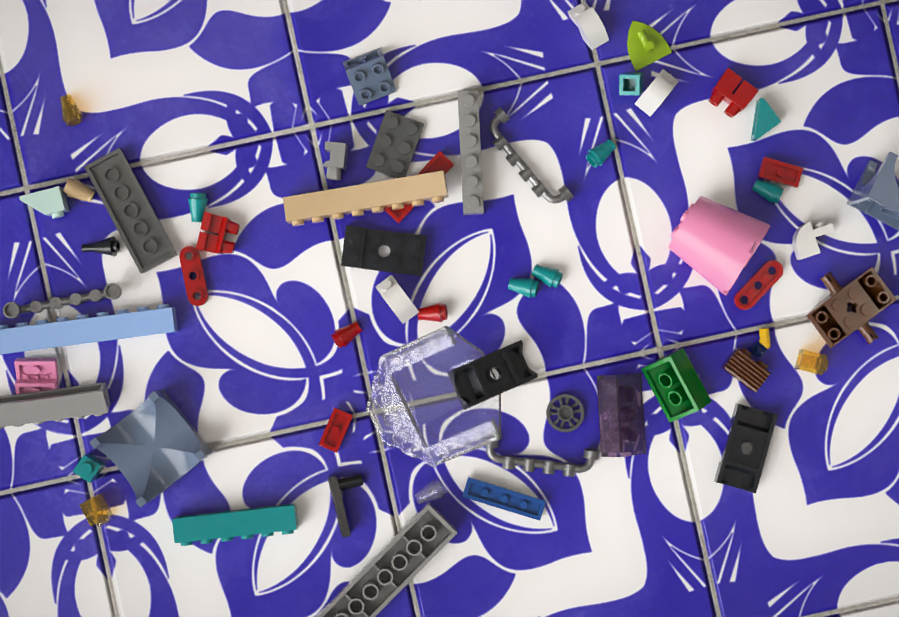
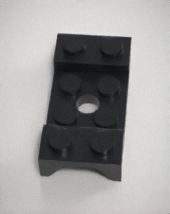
M346 225L341 266L422 277L427 236ZM385 245L390 248V254L387 257L379 255L378 251L381 246Z
M522 340L447 372L464 410L538 377L537 373L528 367L522 354ZM491 369L497 370L499 374L498 379L491 377Z
M735 403L728 438L714 479L716 483L729 485L756 494L777 420V414ZM744 443H750L752 446L749 454H743L741 451V446Z

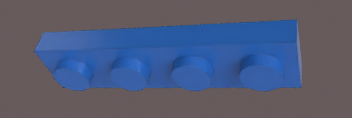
M468 477L462 495L464 498L539 521L541 520L546 503L545 500Z

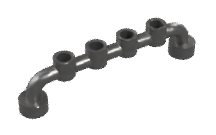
M501 107L495 110L496 116L490 123V132L495 139L492 143L499 151L504 149L508 154L505 157L512 167L518 166L521 170L518 174L525 182L529 180L534 187L531 190L538 198L542 196L546 201L553 204L561 203L565 199L568 202L571 201L574 196L565 185L558 190L560 192L559 195L554 196L550 194L499 132L498 124L500 122L505 124L510 118Z
M110 283L102 291L95 289L86 294L73 293L70 297H53L48 301H32L30 304L21 306L16 302H8L3 307V314L7 318H17L22 313H41L44 309H61L63 306L71 304L79 306L87 301L100 302L104 298L116 300L121 296L122 289L118 284Z
M486 436L483 437L482 443L486 447L488 457L493 462L502 464L503 469L514 470V466L517 465L523 466L522 470L526 472H534L535 468H543L542 473L555 474V470L563 471L564 476L574 477L575 472L582 473L590 470L595 460L600 458V450L591 448L584 449L583 457L587 458V461L583 465L552 460H536L534 458H519L510 455L502 456L497 455L494 451V448L499 446V438Z

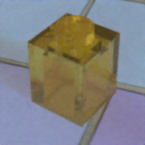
M799 349L795 369L823 375V372H826L828 369L829 361L827 360V355Z
M102 493L79 505L90 526L97 524L99 527L109 522L108 517L113 515Z

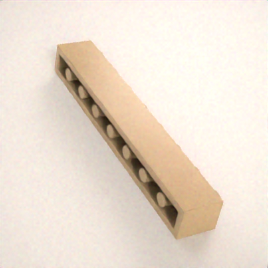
M437 171L283 197L286 222L292 224V226L304 225L305 221L312 220V223L324 222V218L332 217V220L343 219L344 215L347 214L361 216L364 215L365 211L371 210L372 213L384 212V208L392 207V210L403 209L404 205L407 204L421 206L424 205L425 201L431 200L432 203L444 202V198H449L445 173L444 171Z

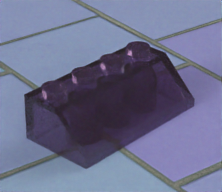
M641 373L597 375L601 457H626L646 454Z

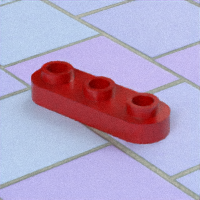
M186 246L180 251L179 258L187 297L192 305L202 306L207 303L209 293L201 254L195 247ZM189 252L193 254L191 260L186 258V254ZM192 272H195L197 274V277L194 280L190 278V274ZM196 292L201 294V298L198 300L194 298Z
M776 260L767 261L735 294V306L741 310L752 308L783 275L781 263ZM770 267L775 269L773 275L768 272ZM755 282H760V289L755 288ZM742 296H745L747 298V302L745 304L741 303L740 301Z

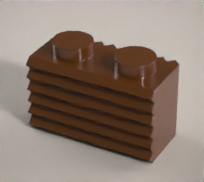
M742 347L741 350L735 348L721 368L752 392H757L771 374L767 370L768 366L760 360L754 361L751 358L752 354Z

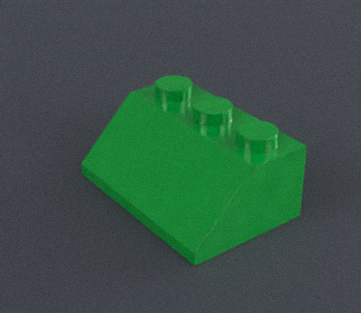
M684 348L674 351L641 369L669 423L697 412L712 402Z

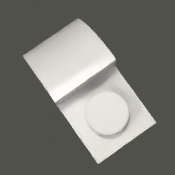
M585 1L568 11L569 17L579 28L582 39L591 50L609 41L601 19L593 7H589Z
M662 69L635 105L651 117L679 81Z
M824 221L813 225V229L811 222L801 225L795 231L792 238V246L797 260L821 253L816 237L835 231L832 223L826 225Z
M392 275L376 286V289L402 324L419 313Z

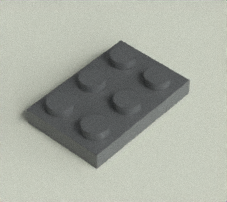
M386 110L366 168L394 178L406 177L424 123Z

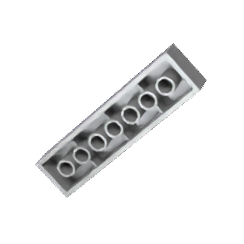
M428 502L315 617H375L458 533V530Z

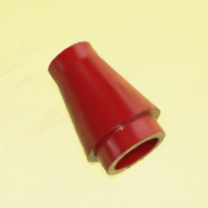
M441 302L417 309L419 311L417 313L418 320L443 322V320L448 319L447 305L441 304Z
M355 321L352 324L335 330L331 337L340 349L343 346L346 347L362 332V329Z

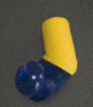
M769 328L759 329L760 340L751 348V353L754 356H762L770 348Z

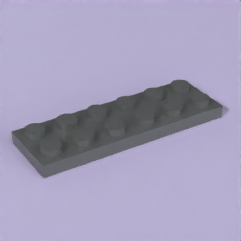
M121 148L84 166L141 274L178 256Z

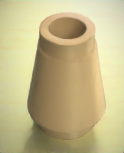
M69 178L63 193L67 194V197L91 202L95 191L76 178Z

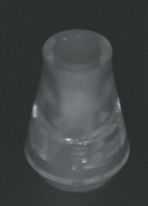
M440 479L432 480L419 492L415 493V498L419 504L440 499L446 494V489Z

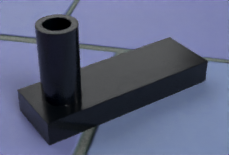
M356 474L337 479L336 475L329 476L327 479L341 536L343 538L351 536L340 491L362 486L361 474Z

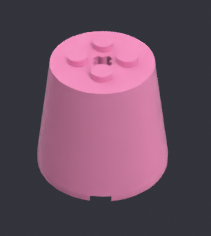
M700 196L695 204L692 203L682 215L680 224L676 226L670 236L673 239L668 248L726 296L739 278L742 269L750 261L771 225L704 196Z

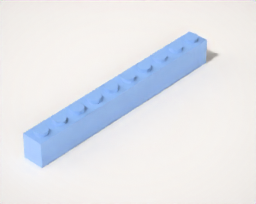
M169 304L157 305L155 310H149V307L137 308V312L129 313V309L117 310L116 315H109V312L96 313L97 317L89 318V314L76 316L77 320H69L68 317L56 318V322L49 323L48 320H38L36 325L30 326L28 322L16 323L14 328H8V325H0V355L178 332L176 310L174 307L169 308Z

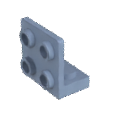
M380 48L342 62L359 105L396 92L394 82Z

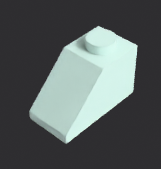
M60 186L19 196L20 201L44 215L52 216V219L63 217L64 213L69 212L66 195L63 193L64 188Z

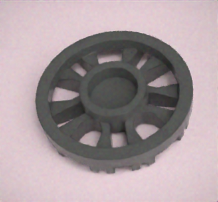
M561 394L549 402L546 409V417L549 424L555 430L571 432L581 425L584 419V408L576 397L569 394ZM564 397L566 405H562V398ZM569 398L575 400L572 406L568 405ZM558 400L560 407H555L553 403ZM579 405L580 408L573 411L572 408ZM550 408L557 409V413L550 412ZM575 412L581 413L580 419L574 418L573 414ZM557 415V420L552 422L550 416ZM572 418L577 423L575 426L569 421ZM559 419L562 420L560 426L557 427L556 424L558 423ZM565 421L569 422L570 428L563 429V423Z

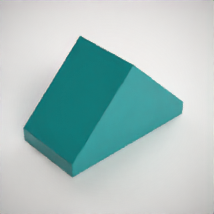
M763 98L756 101L750 141H756L781 122Z

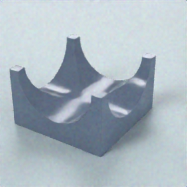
M889 152L876 174L875 171L878 164L872 160L868 161L846 204L899 231V187L895 178V163L898 155Z
M164 389L153 391L133 412L89 442L94 449L104 453L122 472L131 485L136 496L135 502L140 508L154 500L213 453Z

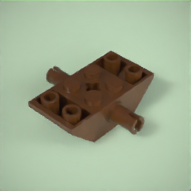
M870 267L841 286L831 271L824 274L825 276H822L820 280L830 291V294L820 301L806 316L830 348L834 347L855 330H859L868 344L874 342V339L877 340L879 336L868 322L897 299L875 269ZM847 304H851V311L846 310L848 308Z

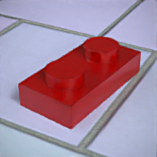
M763 157L758 177L798 188L803 168Z
M334 407L318 445L337 453L353 415Z

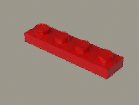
M439 151L417 175L444 171L446 175L454 164ZM407 204L404 205L403 209L392 210V207H387L384 210L399 224L415 206Z

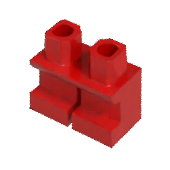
M727 68L711 90L713 93L708 102L718 107L721 101L724 100L729 104L724 113L728 117L733 118L746 108L759 90L745 80L741 82L743 78Z
M204 211L200 229L219 235L200 231L196 249L222 255L223 253H234L236 243L226 241L227 233L238 235L240 225L230 221L231 219Z

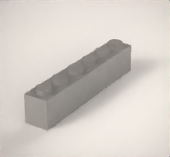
M478 90L458 91L463 215L484 214Z
M106 382L0 396V429L7 426L21 427L30 423L42 424L45 421L52 420L59 422L67 418L81 419L89 415L102 416L108 413L111 405Z

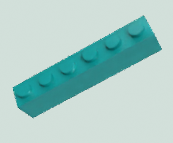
M296 503L177 516L172 519L174 543H180L181 546L193 545V541H201V544L212 543L213 539L221 538L222 542L231 541L236 536H241V539L254 538V534L269 537L273 536L274 532L281 531L282 535L293 534L294 530H297L299 527Z

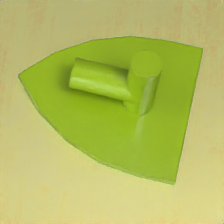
M632 21L628 31L627 48L630 60L636 71L672 53L665 39L654 28L644 23Z

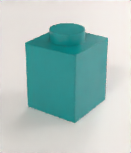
M644 72L621 73L619 75V95H641L643 93Z
M91 453L83 455L73 472L91 483L97 479L106 463Z

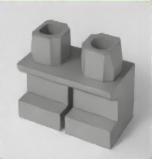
M325 141L324 150L330 153V160L323 164L327 168L326 178L328 180L341 181V171L346 170L348 145L346 143Z

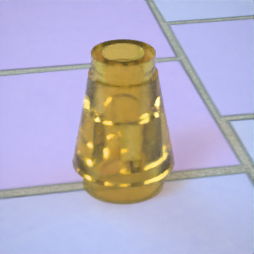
M68 94L60 97L63 122L67 126L80 124L83 115L72 95Z

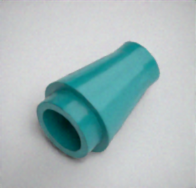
M608 139L604 143L588 150L586 159L594 168L602 166L609 155L616 149V146Z
M758 179L752 189L771 204L772 202L777 204L784 191L778 184Z
M190 193L188 202L191 222H202L208 202L206 193Z
M538 264L535 265L532 271L533 276L550 288H557L563 277V273L559 272V269Z
M510 278L508 290L515 291L528 298L536 297L539 281H535L534 278Z

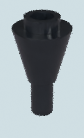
M113 236L94 244H82L81 249L82 252H95L116 256L120 251V242Z

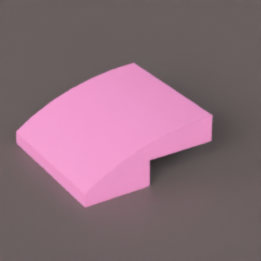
M57 358L15 359L16 394L59 389Z

